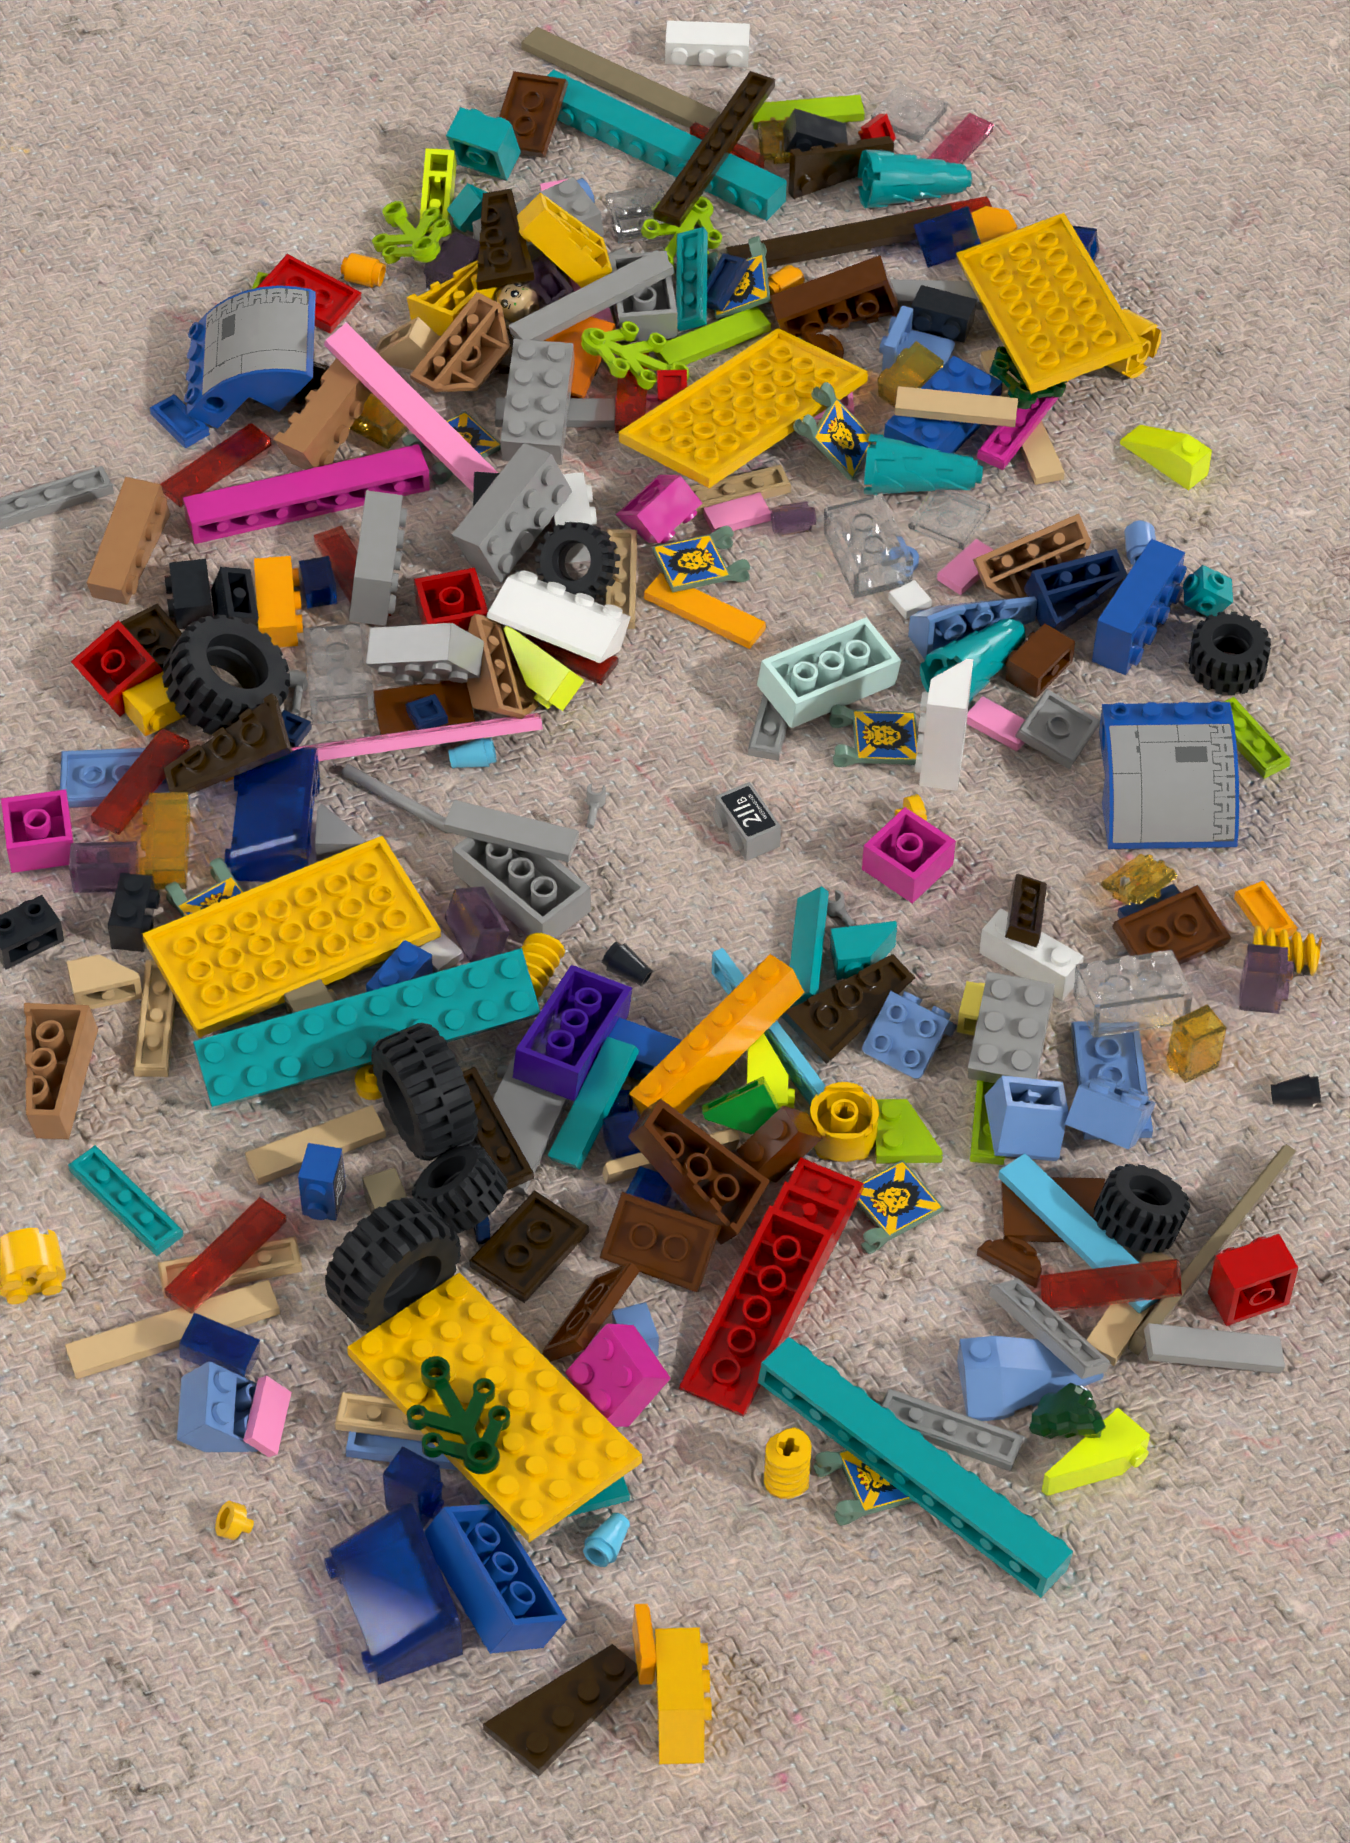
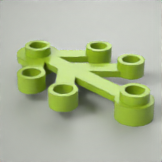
M703 196L699 198L680 228L667 223L659 224L654 219L645 220L641 228L642 235L648 239H654L661 235L675 234L664 250L667 251L668 261L673 265V268V258L677 253V234L693 230L696 223H699L700 227H704L708 232V248L716 249L722 241V234L713 228L710 220L714 210L713 205Z
M394 201L387 204L383 208L382 213L386 222L391 224L392 227H398L403 234H378L372 239V243L377 252H382V256L387 264L396 263L401 257H413L415 261L427 263L437 257L441 249L438 242L441 237H446L452 232V227L448 219H442L437 207H431L423 212V218L415 229L406 218L408 213L404 203ZM430 226H433V231L431 232V234L429 236H425ZM408 244H412V246H409V247H397V246H396V245H408Z
M625 321L620 329L604 332L599 328H588L582 333L581 346L587 353L594 356L600 355L608 365L610 373L617 378H624L630 369L636 377L638 385L643 389H652L657 381V375L651 370L643 369L642 366L654 371L687 369V381L690 377L689 369L683 363L675 362L672 365H668L643 354L648 352L659 353L662 351L666 344V339L659 333H651L646 341L627 345L615 343L621 340H635L639 328L633 322Z

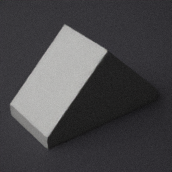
M323 804L317 807L315 834L317 862L366 842L363 837Z

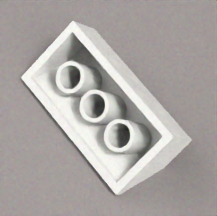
M523 570L506 579L487 614L489 619L598 663L603 662L620 651L631 618L623 614V610L617 606L610 604L603 606L594 602V598L587 594H572L565 591L566 587L562 584L543 582L537 579L538 576L536 574Z
M966 659L932 678L929 692H922L920 711L926 713H920L918 732H924V734L919 733L916 752L922 754L917 753L914 771L915 773H920L919 786L958 790L965 743L973 659Z

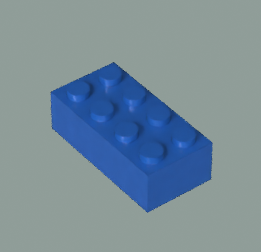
M953 356L921 389L1001 397L1003 382ZM894 414L885 423L884 437L954 454L983 424L897 416Z
M1154 539L1149 541L1097 621L1092 662L1123 675L1128 673L1132 665L1137 666L1144 652V646L1146 644L1151 645L1157 632V626L1159 624L1163 625L1168 618L1171 604H1177L1181 598L1183 587L1180 586V583L1187 570V567L1183 565L1185 552Z
M492 1504L443 1507L422 1533L421 1537L427 1545L430 1554L437 1562L447 1579V1583L454 1591L464 1612L469 1617L482 1643L490 1654L544 1648L566 1622V1617L509 1522Z

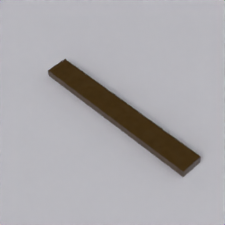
M749 71L655 208L653 219L680 228L775 88L774 78Z
M949 204L761 240V243H764L767 249L765 256L767 268L953 233L957 232V222ZM749 243L726 247V254L745 259L752 257Z

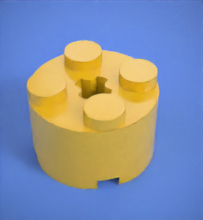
M1123 309L1124 314L1142 342L1144 352L1107 366L1132 379L1141 375L1148 367L1144 365L1148 356L1154 358L1160 345L1162 333L1160 329L1156 328L1158 325L1129 309Z
M837 1082L824 1087V1091L818 1096L816 1094L812 1099L810 1106V1118L823 1138L814 1146L816 1154L821 1159H830L838 1162L864 1160L870 1155L877 1137L879 1106L873 1095L870 1097L863 1091V1087L855 1083Z
M24 1228L9 1232L0 1237V1295L6 1297L8 1304L23 1303L28 1299V1295L40 1292L43 1295L50 1296L62 1291V1282L66 1278V1272L58 1237L54 1231L47 1229L49 1234L47 1235L39 1234L38 1228Z

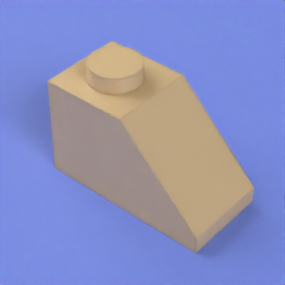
M416 317L381 337L375 351L391 366L415 370L439 340L440 336L419 317Z
M102 955L84 956L66 962L75 1005H89L90 1009H96L142 998L139 973Z

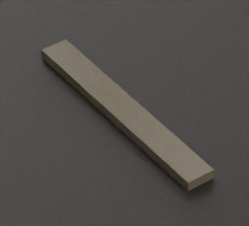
M536 27L521 42L522 50L702 135H705L720 115L719 111L539 27Z
M1287 1144L1281 1147L1135 1332L1128 1345L1129 1350L1137 1356L1146 1347L1144 1329L1148 1323L1164 1324L1212 1263L1215 1256L1219 1254L1286 1169L1296 1150Z

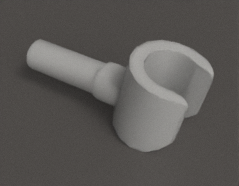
M291 669L289 672V687L295 689L292 712L299 713L303 691L308 687L305 672Z
M592 784L587 786L586 802L589 806L587 828H594L597 811L605 804L606 787L604 785L599 793L592 792Z
M835 890L836 901L828 899L827 914L839 916L847 926H857L845 909L844 894L839 890Z

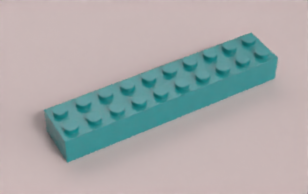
M520 948L193 1041L210 1105L212 1110L371 1065L373 1064L371 1061V1051L378 1040L417 1023L432 1025L448 1043L535 1018L540 1013V1008L523 950Z

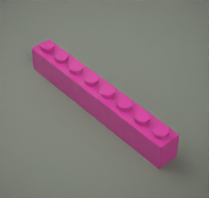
M419 444L183 497L185 518L193 542L198 544L364 506L366 490L403 496L429 491V469Z

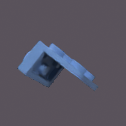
M902 306L897 317L892 316L888 329L889 335L883 336L880 343L879 353L883 354L882 370L927 382L951 358L955 342L950 339L912 330L913 308Z
M890 991L862 1049L865 1054L914 1079H919L923 1076L943 1035L946 1034L952 1037L957 1025L949 1021L950 1013L934 1005L930 1011L920 1006L922 999L904 991L902 996Z

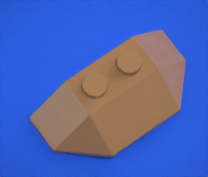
M476 292L411 373L410 379L434 392L478 391L510 350L502 305Z
M1078 513L974 558L973 562L986 589L1004 599L1027 597L1024 587L1032 571L1083 558L1091 544V539Z
M474 614L471 617L468 632L483 640L484 646L480 678H468L466 682L472 707L497 715L522 719L539 707L538 702L534 699L535 691L530 689L525 683L503 630L505 626L486 616Z

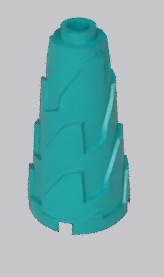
M864 150L859 160L858 178H862L863 186H858V193L864 208L888 207V204L914 202L916 199L941 198V195L963 192L972 183L971 170H967L964 164L949 163L941 159L917 158L916 155L894 154L893 152L882 150Z
M881 434L869 435L868 441L876 442V445L870 444V447L867 448L864 485H872V487H865L864 495L878 496V494H898L902 492L970 490L971 488L975 489L976 483H982L983 466L977 465L978 460H974L973 457L941 452L940 450L913 445L901 440L886 438Z
M1011 618L1000 619L980 632L975 631L959 641L954 640L946 646L929 653L923 658H926V660L920 664V677L925 690L929 692L932 678L966 659H973L970 703L989 684V679L1005 666L1009 654L1013 650H1018L1017 648L1024 642L1026 636L1023 624Z

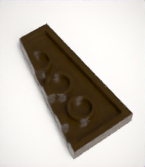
M511 188L483 193L478 274L476 280L477 290L535 280L526 240L519 233L518 211Z
M891 954L846 980L844 979L836 983L831 988L808 998L803 1003L791 1007L781 1017L827 1064L880 1013L890 991L899 994L916 977L894 954Z

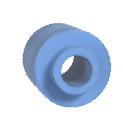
M1142 520L1131 523L1124 530L1126 556L1133 566L1151 539L1156 540L1154 526Z

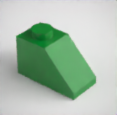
M762 1076L702 1105V1114L705 1120L752 1135L780 1107L765 1077Z

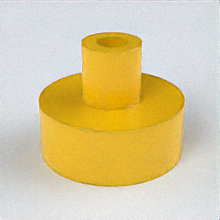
M918 794L904 797L903 808L906 807L927 821L926 810L921 797ZM903 808L896 809V810L894 811L895 816H896Z
M366 1065L360 1068L355 1075L356 1092L360 1097L367 1100L382 1098L376 1083V1076L373 1072L374 1065Z
M227 1501L219 1510L215 1531L220 1537L235 1540L241 1532L250 1533L253 1529L254 1521L247 1518V1510L244 1505Z

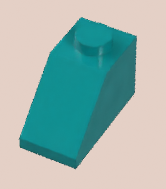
M468 183L447 208V211L454 219L452 221L453 224L462 232L467 230L473 232L472 222L481 219L483 193H488Z
M890 921L832 928L830 952L836 979H847L885 958L896 946L897 922Z

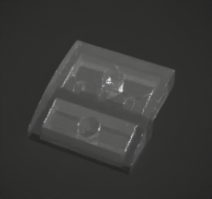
M661 185L605 194L606 205L612 217L613 231L619 244L648 239L642 235L641 228L645 220L653 219L656 203L661 201L665 195ZM675 234L657 236L656 238L672 236Z

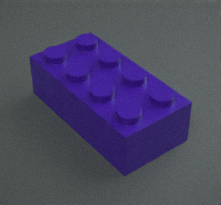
M571 965L517 1046L512 1078L575 1102L606 1038L609 1037L619 1017L626 1020L629 1016L632 987Z

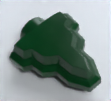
M1069 1383L1057 1393H1047L1040 1399L1038 1408L1032 1413L1029 1429L1032 1434L1048 1439L1056 1436L1070 1438L1076 1435H1082L1087 1438H1100L1101 1432L1106 1426L1100 1412L1095 1410L1097 1405L1092 1399L1091 1391L1081 1385L1076 1386L1073 1383Z

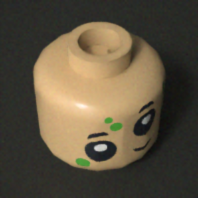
M520 283L504 285L498 289L494 301L502 305L504 318L511 322H516L539 310L537 293L532 288Z

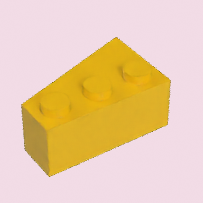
M541 192L517 215L521 236L539 248L581 288L612 272L604 239Z
M478 260L453 272V278L442 284L436 281L430 285L431 290L419 296L415 293L408 296L407 302L410 318L413 320L419 317L437 335L442 336L476 292L494 301L498 289L502 286L477 290Z
M700 1627L655 1629L659 1765L704 1763L705 1721L712 1720L711 1697H704V1693H710V1670H702V1666L709 1665L708 1643H701Z

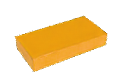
M1264 881L1235 891V901L1254 927L1256 925L1261 927L1262 936L1266 934L1269 927L1274 929L1276 938H1278L1282 929L1287 930L1288 937L1293 936L1295 931H1297V926Z
M634 1604L632 1634L639 1685L653 1684L656 1668V1650L650 1608L648 1604Z

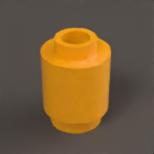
M351 253L349 257H344L341 264V274H344L345 281L371 288L374 285L380 287L383 283L386 265L380 263L379 259Z
M786 265L769 276L770 295L803 284L805 278L802 271L792 265Z

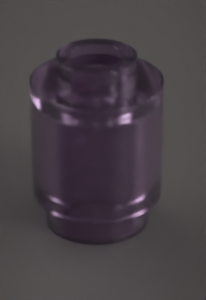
M805 501L778 505V509H771V523L774 534L781 533L784 536L811 532L812 525H816L815 508L809 507L808 502Z

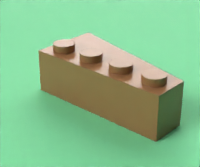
M337 358L321 377L322 386L318 390H311L306 396V406L301 413L294 412L288 419V423L291 426L285 433L279 431L273 439L291 464L304 470L333 463L337 449L348 438L350 427L355 419L361 416L364 404L372 393Z
M125 477L86 582L92 597L127 605L131 596L136 593L138 581L171 515L167 505V497L164 496L160 484Z
M24 1003V1013L26 1016V1026L24 1027L27 1053H25V1065L27 1067L26 1115L36 1138L69 1140L98 1027L89 1005Z

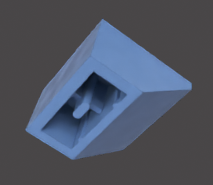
M1002 1075L984 1096L994 1155L1018 1158L1025 1153L1031 1159L1057 1161L1060 1156L1066 1127L1065 1122L1069 1112L1063 1082Z
M1098 1076L1097 1079L1091 1078L1078 1086L1065 1125L1128 1150L1135 1146L1156 1102L1149 1100V1095L1141 1090L1129 1088V1091L1118 1088L1116 1087V1081L1104 1076Z
M210 1361L182 1376L177 1440L203 1452H257V1449L244 1442L257 1383Z

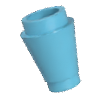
M492 737L474 739L448 750L452 769L457 767H490L491 763L497 762Z
M612 1513L606 1521L585 1539L583 1553L589 1562L598 1567H606L609 1563L616 1561L627 1530L630 1527V1522L624 1515Z

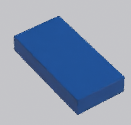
M175 394L150 407L151 415L184 448L210 435L209 427L204 422L186 415L187 406Z

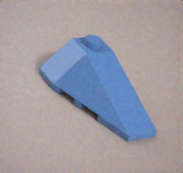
M1035 596L938 605L927 610L918 611L910 616L908 637L924 658L932 651L944 647L954 640L959 641L975 631L980 632L1000 619L1011 618L1021 622L1023 625L1034 622L1038 600Z
M987 1336L965 1338L959 1341L957 1364L966 1416L980 1421L1008 1418L1013 1416L1015 1411L1031 1404L1033 1407L1037 1406L1045 1394L1057 1393L1069 1383L1084 1387L1103 1379L1104 1376L1101 1373L1081 1379L1038 1339Z

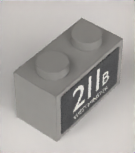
M750 782L715 797L714 821L720 829L724 828L732 848L735 851L739 850L746 861L780 847L781 826Z

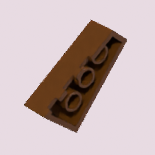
M880 255L770 295L780 329L796 337L801 336V332L816 330V333H821L825 327L849 328V323L866 320L867 324L879 322L878 318L891 315L897 317L900 311L896 292Z
M661 1098L642 1112L628 1135L629 1139L696 1217L721 1226L717 1237L720 1245L739 1234L770 1180Z

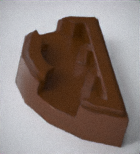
M816 330L801 332L802 340L841 359L844 358V348L834 335L816 334Z
M1008 1236L1007 1239L987 1240L977 1249L976 1255L1037 1288L1042 1274L1041 1262L1037 1257L1035 1248L1026 1241Z

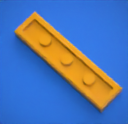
M661 572L644 591L645 600L748 649L754 645L766 630L765 621L695 588L672 593L664 574Z

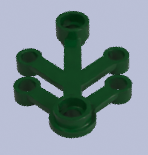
M1004 346L997 347L989 370L993 376L1000 379L1009 388L1008 395L1010 398H1018L1017 408L1020 409L1031 408L1032 404L1036 403L1037 398L1062 397L1066 388L1065 383L1067 381L1031 394ZM1008 371H1009L1012 375H1014V376L1020 381V383H1018L1014 378H1012V377L1008 374Z
M439 1356L427 1358L421 1365L422 1382L427 1387L436 1390L449 1416L428 1411L422 1405H413L406 1413L407 1424L413 1430H422L428 1426L459 1435L465 1444L445 1440L440 1434L430 1432L422 1438L423 1454L429 1458H436L444 1454L464 1461L465 1467L475 1474L492 1472L500 1462V1453L495 1444L501 1431L507 1429L510 1425V1411L501 1405L492 1407L488 1413L489 1424L482 1438H479L475 1427L485 1404L491 1402L495 1397L494 1383L487 1378L478 1379L473 1385V1396L465 1412L449 1384L450 1365L448 1361ZM483 1388L490 1390L487 1393L479 1392V1390ZM415 1415L423 1416L420 1420L412 1419ZM503 1416L505 1419L497 1421L494 1417ZM429 1443H437V1444H438L437 1447H433V1448L428 1447L427 1445H428ZM478 1457H485V1458H487V1459L478 1460V1459H476V1458H478Z

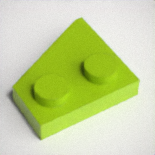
M876 1099L879 1106L878 1129L875 1141L876 1164H893L901 1160L905 1163H942L943 1152L908 1099Z

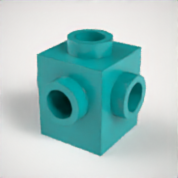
M1205 565L1199 567L1193 574H1189L1185 581H1183L1184 605L1206 616L1211 614L1217 616L1218 612H1223L1233 603L1232 579Z

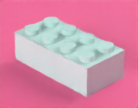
M866 617L762 660L757 686L789 727L794 728L831 712V708L834 705L846 706L895 685L901 659Z

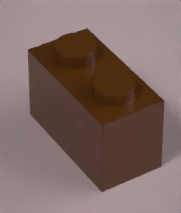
M1044 623L1036 632L1033 631L1027 636L1024 644L1018 650H1013L1007 657L1005 666H1007L1006 681L1032 697L1037 698L1073 662L1075 641Z
M782 1106L736 1151L744 1162L768 1180L776 1183L799 1161L800 1157L803 1158L823 1138L807 1112Z

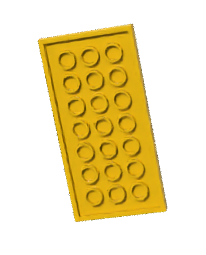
M1065 213L956 253L960 267L1031 394L1144 352L1142 342Z
M777 328L619 431V442L710 488L795 431L793 425L797 419L802 421L807 414L814 418L826 410V406L816 402L811 396L815 387L820 389L823 383L828 382L833 387L836 398L841 400L868 381V371Z
M380 836L152 929L142 935L146 947L197 1037L201 1038L284 1003V994L319 979L322 980L324 985H327L387 960L404 940L417 947L441 937V929L383 836Z
M460 1272L347 1347L348 1356L405 1415L411 1406L422 1405L428 1411L449 1416L436 1390L427 1387L422 1382L421 1365L429 1357L439 1356L448 1361L450 1365L449 1384L465 1412L473 1396L474 1383L481 1378L490 1379L494 1383L495 1397L491 1402L485 1404L475 1430L479 1438H482L489 1424L488 1413L492 1407L501 1405L510 1411V1425L507 1429L501 1431L495 1444L500 1453V1462L497 1468L487 1474H475L465 1467L463 1460L445 1455V1457L528 1543L642 1463V1454ZM485 1388L479 1390L480 1393H487L490 1391ZM415 1415L412 1417V1419L414 1420H420L423 1418V1416L421 1415ZM496 1416L494 1417V1419L497 1421H501L505 1419V1417ZM428 1426L420 1430L424 1435L435 1432L440 1434L445 1440L465 1444L461 1436ZM478 1457V1458H476V1459H478V1460H484V1459H487V1458H485V1457Z

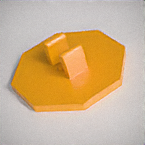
M985 206L964 217L956 236L965 250L1016 231L1018 226L1009 210Z

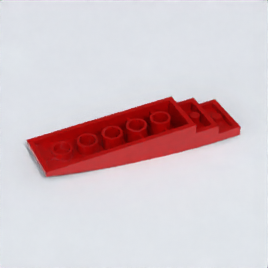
M800 1157L789 1181L784 1182L773 1206H769L679 1385L680 1390L744 1417L761 1386L758 1383L762 1362L790 1334L864 1190V1183Z

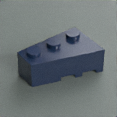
M1112 549L1034 570L1024 590L1027 597L1035 596L1038 600L1036 618L1040 627L1045 623L1055 630L1062 632L1114 596L1128 574L1117 549Z

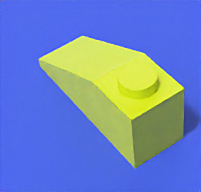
M425 149L420 221L425 210L437 207L442 219H448L450 223L451 215L447 208L453 202L457 166L454 150ZM430 226L427 233H431L433 231V226Z
M1140 424L1120 440L1122 446L1188 491L1208 475L1212 449L1189 434Z
M505 626L503 630L525 683L537 693L534 699L548 709L553 704L563 711L585 680L518 631Z
M763 1033L747 1049V1084L764 1076L779 1107L786 1106L794 1109L795 1089L788 1088V1073Z
M1116 1408L1103 1420L1106 1427L1101 1432L1100 1438L1084 1437L1044 1474L1041 1492L1049 1496L1123 1475L1131 1466L1137 1468L1149 1454L1147 1447L1150 1434L1123 1411Z

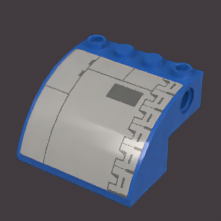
M269 286L246 290L226 298L208 311L199 322H194L188 332L191 343L187 353V359H189V369L186 373L188 390L184 401L187 403L186 415L218 429L248 397L280 412L313 378L316 292L311 289L294 286Z
M1230 702L1102 704L1099 737L1105 773L1102 809L1108 849L1237 847L1239 834V768L1236 734Z

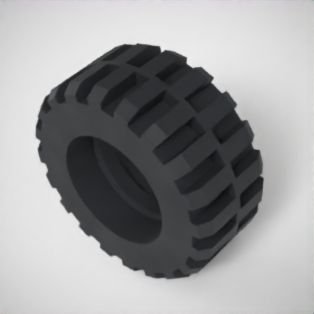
M214 615L213 618L206 616L188 625L168 653L162 668L164 688H168L166 694L170 702L176 704L175 710L180 716L185 715L189 719V724L194 727L197 725L203 728L204 733L212 735L220 728L226 729L240 719L239 715L249 708L251 710L257 708L264 703L263 699L271 693L278 698L279 706H281L289 693L290 673H287L289 667L286 659L281 657L283 655L278 645H273L271 642L272 638L267 633L262 634L257 630V626L252 623L245 624L241 618L231 617L228 619L226 615ZM211 666L221 668L230 673L240 683L242 688L232 686L222 680L213 671Z
M417 1023L378 1040L371 1051V1061L374 1065L373 1072L377 1079L376 1083L393 1124L396 1126L402 1140L406 1142L408 1149L414 1153V1156L420 1160L431 1161L457 1146L472 1143L478 1133V1117L475 1114V1104L471 1098L469 1086L463 1077L464 1074L461 1067L458 1066L455 1060L456 1057L447 1046L446 1040L443 1036L439 1035V1031L430 1024Z
M405 1197L400 1200L389 1201L386 1206H379L374 1209L367 1218H362L357 1223L358 1226L352 1232L349 1231L346 1234L341 1246H337L335 1249L333 1260L328 1263L325 1286L328 1297L359 1329L369 1333L454 1276L457 1270L456 1264L460 1262L461 1258L460 1239L457 1233L423 1200Z

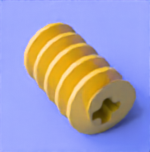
M1256 925L1250 960L1255 958L1257 968H1261L1264 961L1268 960L1270 970H1274L1277 963L1282 962L1284 972H1287L1293 963L1295 964L1297 974H1301L1304 966L1308 965L1310 975L1314 976L1319 963L1322 936L1318 943H1316L1314 934L1309 933L1305 940L1302 941L1300 931H1295L1291 940H1289L1287 930L1282 929L1278 938H1276L1274 929L1271 927L1262 936L1261 927Z
M544 933L530 934L526 937L523 946L520 947L523 950L537 1001L542 996L544 988L549 984V978L554 975L555 968L559 966L560 959L565 954V949L561 942Z
M787 1428L772 1436L766 1444L764 1485L771 1495L780 1499L797 1497L809 1488L812 1444L809 1437L798 1428Z

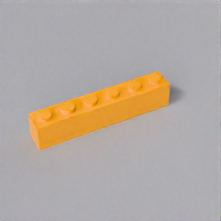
M769 954L629 1092L640 1114L660 1098L683 1114L805 993L794 970Z

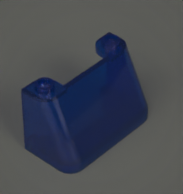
M303 747L293 750L290 754L234 776V791H238L231 848L225 849L224 862L230 868L231 874L236 881L270 882L309 866L308 857L312 850L311 831L315 797H317V794H320L321 786L318 748Z
M411 1502L394 1508L328 1549L329 1557L324 1558L327 1573L331 1580L337 1578L339 1584L344 1586L365 1640L366 1651L360 1652L363 1665L367 1674L374 1672L378 1685L463 1655L461 1625L456 1608Z

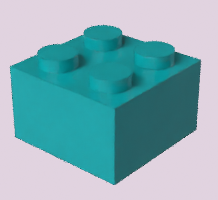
M460 107L446 134L451 150L455 151L458 165L506 181L521 153L512 124L501 117L493 118L486 116L477 109L468 110Z

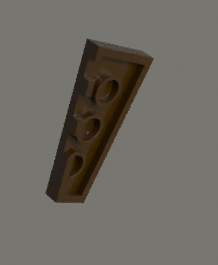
M889 136L858 140L855 145H847L845 142L835 143L833 148L823 149L820 145L810 148V151L801 152L800 149L790 150L788 193L793 199L858 177L859 160L864 150H882L894 153V142Z
M273 693L263 699L264 703L254 710L249 708L239 715L240 719L226 729L222 727L213 733V738L202 746L197 744L164 767L170 795L175 800L292 753L278 698Z
M611 1644L483 1723V1730L536 1775L540 1776L638 1676L637 1664L615 1645Z

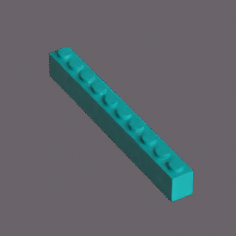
M554 69L547 75L549 77L563 78L568 82L557 118L558 121L672 176L677 177L702 141L687 132ZM730 153L705 189V192L767 221L786 202L787 180Z
M788 1337L762 1362L758 1378L759 1384L1037 1596L1042 1598L1067 1571L1073 1550L1061 1538L1051 1535L1039 1526L1032 1516L1022 1513L1010 1504L1004 1495L994 1492L982 1483L975 1473L965 1470L953 1461L947 1452L937 1449L925 1440L918 1430L908 1427L896 1418L890 1409L880 1406L868 1397L867 1393L859 1386L852 1385L833 1366L826 1365L815 1357L805 1345L798 1344Z

